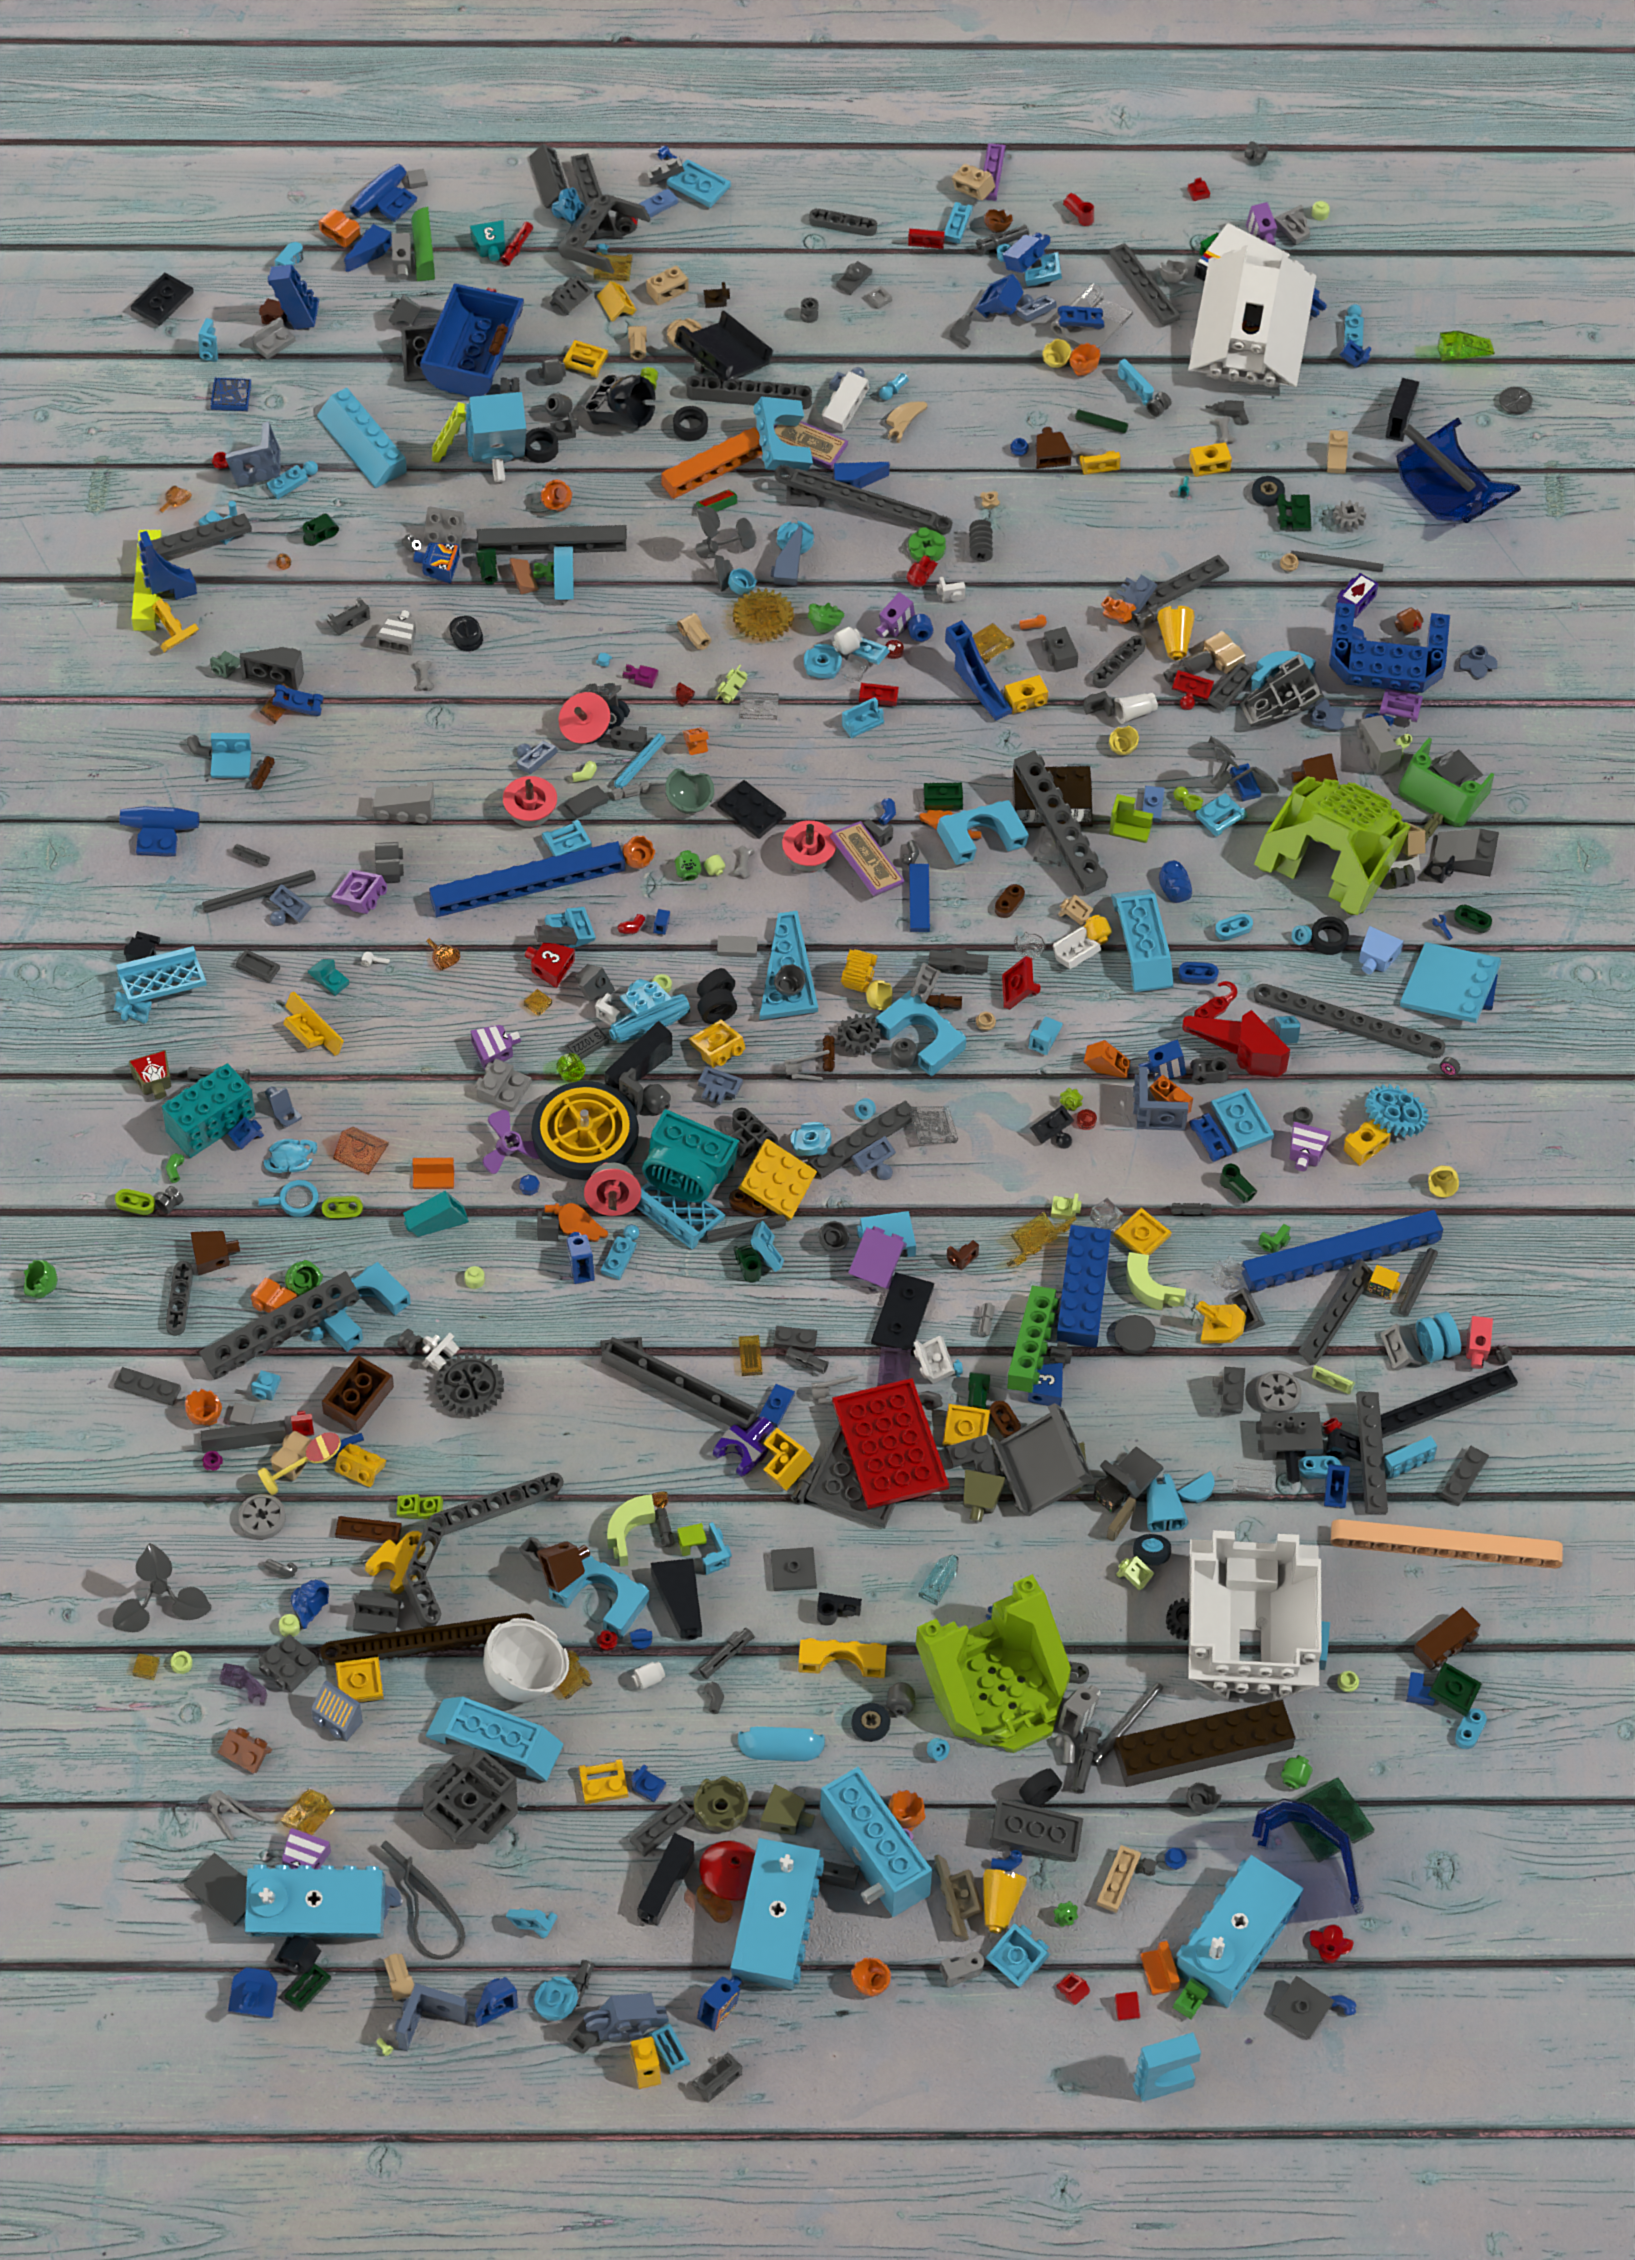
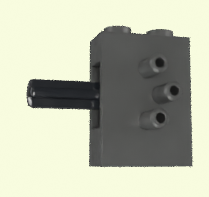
M1319 1412L1263 1413L1260 1415V1421L1256 1422V1434H1260L1261 1439L1258 1440V1452L1262 1453L1263 1461L1285 1460L1287 1480L1292 1484L1300 1481L1298 1459L1306 1456H1322L1324 1448Z

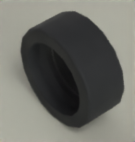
M685 406L677 410L673 418L675 434L685 441H696L704 437L708 430L706 412L697 406ZM691 418L700 421L701 425L696 428H685L680 425V422Z
M535 428L526 433L525 455L529 460L536 463H546L556 457L558 454V437L556 433L547 428ZM538 440H544L552 444L551 447L545 450H536L530 445Z
M1320 918L1312 927L1311 944L1314 949L1322 954H1338L1345 949L1348 943L1349 929L1346 923L1339 918ZM1324 929H1332L1341 935V939L1337 942H1326L1318 936V933Z
M725 968L715 969L700 981L697 987V994L702 998L707 993L717 989H726L732 993L736 981Z
M717 989L704 995L699 1000L697 1009L705 1023L714 1024L719 1020L726 1021L732 1017L737 1010V1003L729 990Z
M1051 1768L1044 1769L1034 1774L1021 1786L1019 1795L1027 1805L1038 1807L1049 1801L1059 1792L1062 1787V1781Z

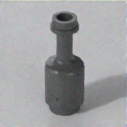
M1200 651L1186 657L1183 660V666L1172 671L1167 669L1163 672V675L1167 682H1173L1178 670L1195 675L1208 669L1213 664V660L1208 651Z

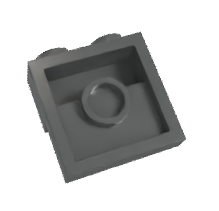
M290 1634L277 1647L273 1645L259 1659L260 1671L267 1677L270 1675L275 1679L278 1687L283 1690L287 1689L290 1693L321 1664V1660Z

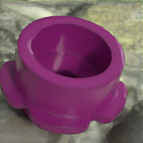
M216 1451L207 1452L202 1458L203 1467L206 1470H218L220 1465L223 1464L222 1456Z

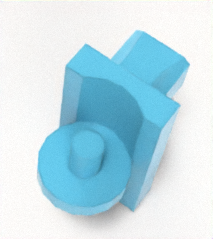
M118 992L115 994L116 1003L114 1011L121 1013L122 1020L127 1021L131 1017L144 1024L148 1021L152 1004L150 1000L129 1004L125 993Z

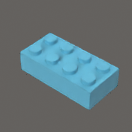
M1429 1436L1385 1456V1474L1389 1479L1392 1477L1396 1478L1403 1472L1407 1473L1414 1467L1417 1468L1425 1462H1431L1435 1458L1437 1444Z

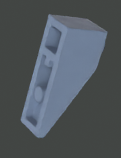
M799 526L777 557L775 566H772L771 577H774V584L797 586L803 527Z

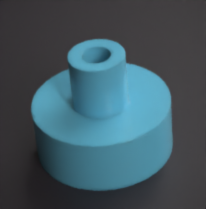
M1299 925L1294 927L1292 930V940L1295 944L1306 945L1311 941L1312 931L1308 926Z
M863 1098L855 1104L854 1111L857 1117L867 1120L875 1114L876 1106L871 1099Z
M934 1738L927 1744V1754L930 1758L942 1761L948 1756L950 1746L947 1741L941 1738Z

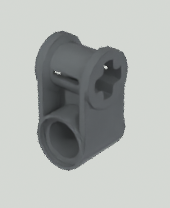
M1197 1058L1190 1062V1067L1193 1069L1192 1082L1194 1084L1224 1083L1228 1079L1229 1062L1225 1058Z

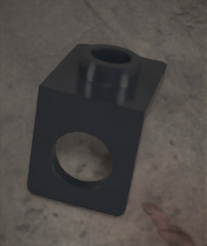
M1452 855L1444 867L1439 866L1442 870L1441 874L1436 875L1431 872V868L1435 867L1433 860L1424 870V874L1443 883L1455 870L1453 866L1455 856Z

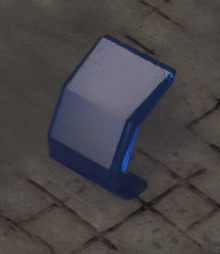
M1456 418L1426 439L1475 482L1476 485L1470 492L1463 488L1420 449L1417 443L1396 455L1400 478L1409 493L1437 520L1469 523L1520 492L1521 487L1515 483L1490 480L1465 456L1458 444L1456 428L1462 423L1459 418Z
M1283 1798L1257 1812L1252 1837L1258 1840L1257 1846L1261 1849H1268L1272 1830L1291 1821L1310 1825L1339 1848L1350 1889V1902L1356 1914L1363 1913L1364 1902L1355 1849L1348 1833L1309 1803Z

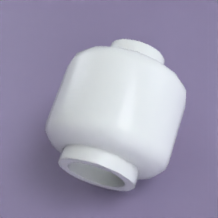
M847 627L835 633V641L832 643L837 652L840 651L842 654L847 655L860 648L862 638L857 629Z

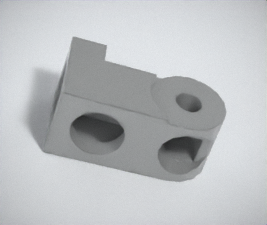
M971 1952L965 1958L952 1963L949 1958L941 1960L939 1969L948 1988L978 1977L983 1971L984 1958L977 1952Z

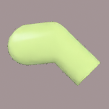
M1404 734L1394 742L1396 745H1401L1404 750L1412 742V736ZM1402 750L1401 759L1404 758L1403 750Z
M587 761L582 771L572 773L573 782L590 780L597 770L596 763Z

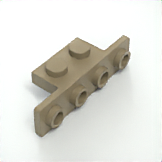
M940 1855L934 1856L936 1862L934 1869L937 1875L940 1876V1890L946 1897V1911L952 1918L953 1924H951V1929L956 1937L967 1941L969 1937L964 1920L983 1912L972 1871L967 1869L951 1876L947 1860Z

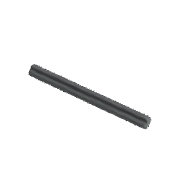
M313 870L305 871L202 902L204 912L207 913L274 893L281 884L286 888H291L315 881L316 875Z

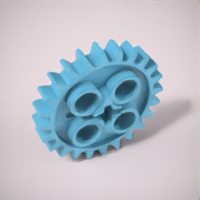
M1384 1084L1381 1087L1376 1086L1374 1090L1371 1089L1365 1100L1364 1106L1367 1107L1366 1113H1370L1369 1119H1375L1374 1124H1380V1129L1386 1128L1387 1133L1393 1131L1395 1136L1398 1133L1404 1138L1406 1134L1410 1137L1413 1134L1418 1135L1419 1132H1423L1429 1121L1427 1120L1429 1115L1426 1114L1428 1109L1423 1108L1425 1103H1419V1097L1414 1098L1413 1092L1408 1094L1406 1088L1402 1091L1398 1085L1396 1088H1393L1391 1084L1388 1087Z

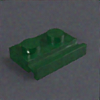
M962 782L923 784L924 810H963Z

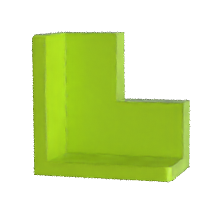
M1117 794L1111 813L1109 835L1147 843L1152 827L1153 814L1135 810L1136 798Z

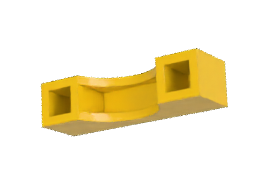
M814 1638L800 1639L798 1672L820 1674L828 1663L834 1660H847L854 1663L860 1669L863 1677L885 1678L887 1645L880 1643L861 1644L857 1641H850L848 1643L837 1640L817 1641Z

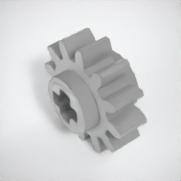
M1351 500L1348 501V504L1341 501L1340 506L1336 505L1335 511H1333L1334 524H1341L1340 529L1347 527V530L1350 531L1351 527H1354V529L1358 530V526H1363L1366 519L1364 506L1358 507L1359 502L1352 504Z

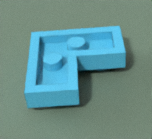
M1058 252L1041 256L1042 267L1028 269L1024 272L1027 287L1062 279Z
M761 1221L755 1227L750 1240L751 1245L755 1251L761 1253L765 1264L776 1272L782 1268L784 1259L772 1244L775 1235L764 1221Z

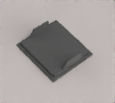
M1459 749L1455 752H1448L1437 763L1429 767L1433 773L1458 787H1461L1466 781H1475L1483 776L1478 768Z

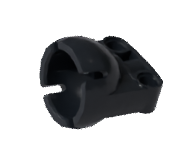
M611 374L606 376L597 386L586 403L585 410L591 422L595 425L605 423L623 425L627 428H640L646 426L654 414L655 405H646L645 401L656 400L655 390L649 379L643 376L629 375L618 377Z

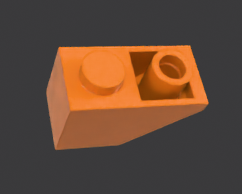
M1106 1040L1087 1046L1083 1062L1096 1073L1126 1078L1131 1061Z
M1164 1075L1160 1076L1149 1087L1156 1101L1188 1102V1113L1191 1112L1193 1097Z

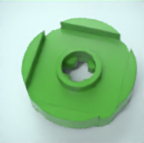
M922 527L909 539L908 549L910 555L918 562L923 555L936 562L945 554V537L934 530ZM928 544L931 547L924 548V545Z

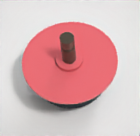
M583 692L572 696L560 710L558 720L560 730L568 740L574 743L590 744L599 741L605 736L610 725V709L608 704L601 696L591 692Z

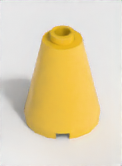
M1171 606L1162 608L1157 613V620L1167 655L1174 661H1180L1187 656L1195 615L1194 610L1186 606H1178V609H1172Z
M985 1870L983 1875L985 1926L989 1928V1932L1001 1934L1002 1930H1007L1026 1887V1877L1016 1873H1012V1875L1005 1874L1003 1870Z

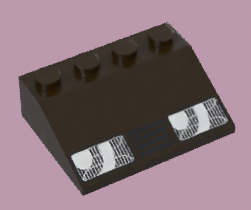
M1090 766L1045 767L1047 772H1051L1055 787L1060 788L1064 803L1069 804L1073 819H1077L1080 827H1093ZM1013 768V804L1018 817L1025 828H1047ZM1037 772L1030 773L1033 776L1039 775ZM1046 788L1039 789L1042 792L1048 791ZM1055 804L1048 805L1051 808L1057 807ZM1064 820L1057 821L1059 824L1066 823Z

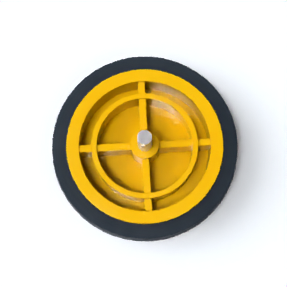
M577 1081L554 1089L542 1099L533 1116L531 1135L539 1158L548 1168L568 1178L588 1180L593 1171L603 1163H620L625 1165L635 1151L639 1135V1125L632 1104L617 1089L599 1082Z

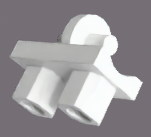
M449 1333L439 1345L437 1344L440 1340L438 1335H435L433 1338L426 1336L423 1339L425 1346L422 1351L427 1353L431 1350L432 1352L422 1365L425 1368L431 1366L439 1372L443 1365L447 1363L439 1354L443 1351L451 1358L459 1350V1347L452 1341L455 1336Z

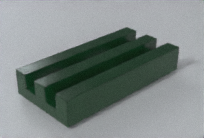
M314 1963L309 1974L304 1973L284 1995V1998L290 2001L293 2006H297L298 2010L302 2012L332 1978ZM317 1971L318 1973L316 1974V1976L294 1998L293 1995L314 1974V1972ZM323 1976V1979L311 1990V1992L301 2002H299Z

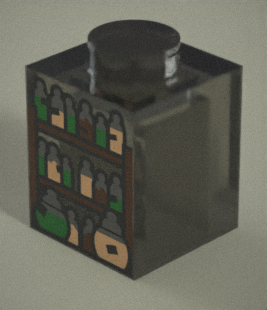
M1110 1475L1105 1479H1100L1094 1486L1093 1498L1111 1514L1127 1499L1128 1491Z

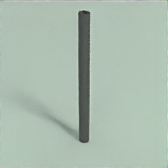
M1291 550V554H1294L1297 559L1383 571L1384 564Z
M1157 1682L1093 1757L1092 1762L1095 1765H1099L1112 1750L1115 1737L1123 1736L1162 1691L1163 1686Z

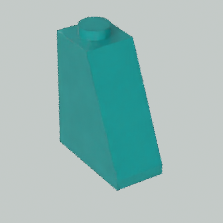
M446 1190L403 1213L406 1220L404 1221L406 1229L417 1237L469 1222L464 1206Z

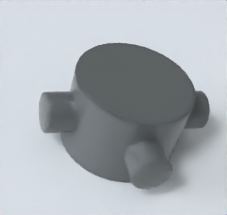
M1144 1858L1142 1868H1140L1141 1873L1155 1875V1868L1158 1862Z

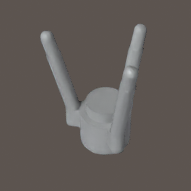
M825 1050L800 1058L784 1060L786 1075H792V1079L822 1081V1077L799 1074L798 1072H802L801 1062L822 1057L825 1054H829L830 1051Z
M848 1376L827 1382L811 1383L813 1400L818 1399L819 1404H833L832 1399H826L825 1397L830 1396L829 1386L857 1380L859 1377Z
M221 1790L214 1792L209 1798L208 1803L212 1806L210 1811L216 1816L231 1841L234 1840V1837L220 1812L225 1813L230 1809L235 1814H238L239 1810L235 1808L237 1807L253 1818L263 1821L261 1816L235 1801L229 1795H225Z

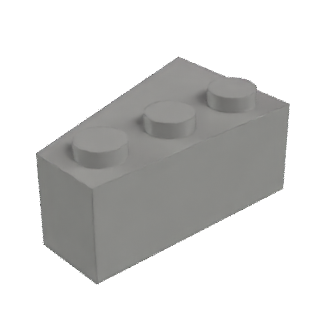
M1382 715L1360 719L1359 728H1357V736L1363 742V751L1365 754H1368L1370 768L1374 769L1376 776L1397 772L1403 750L1401 745H1396L1394 742L1396 741L1395 735L1389 734L1390 727Z
M427 782L426 786L410 784L409 788H400V786L376 788L373 804L375 819L432 823L435 808L433 782Z

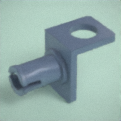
M274 1086L267 1088L265 1095L270 1101L274 1116L284 1127H288L302 1119L301 1114L292 1106L286 1088L279 1091ZM288 1114L295 1115L294 1118L290 1120L284 1119V1117Z

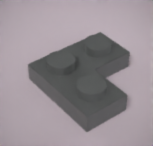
M988 1435L947 1446L953 1468L973 1462L977 1472L1000 1476Z

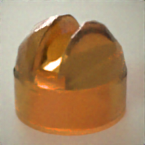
M281 553L276 557V564L278 568L285 570L291 566V559L289 555ZM282 557H284V559H285V562H286L285 564H282V561H281V558H282Z
M666 1491L652 1494L654 1506L664 1508L668 1504L669 1498Z

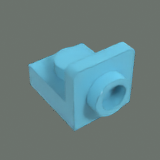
M261 1370L256 1382L251 1384L252 1395L261 1400L267 1399L272 1401L281 1382V1376Z

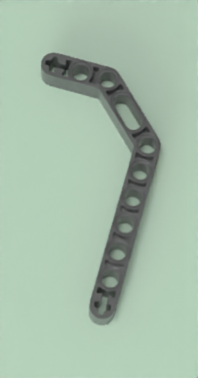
M555 1472L431 1515L402 1579L403 1586L421 1627L436 1626L441 1618V1610L426 1574L442 1537L556 1496L564 1483L560 1474ZM529 1489H535L537 1491V1495L531 1494L529 1492ZM509 1495L516 1496L518 1501H512ZM490 1502H496L499 1508H493ZM471 1509H477L480 1515H474ZM451 1516H458L460 1522H455ZM432 1522L440 1524L441 1529L434 1528ZM423 1541H430L433 1544V1550L428 1561L421 1563L417 1559L418 1551ZM409 1575L417 1576L418 1581H412ZM417 1594H423L426 1597V1601L419 1600Z

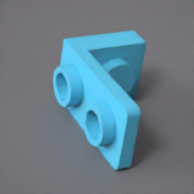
M1044 1017L1038 1030L1033 1029L1030 1034L1029 1049L1047 1055L1063 1024L1049 1017Z
M713 1522L709 1523V1534L718 1553L712 1552L703 1558V1570L706 1575L730 1566V1557H732L729 1546H724L722 1542L723 1535L720 1528H716Z

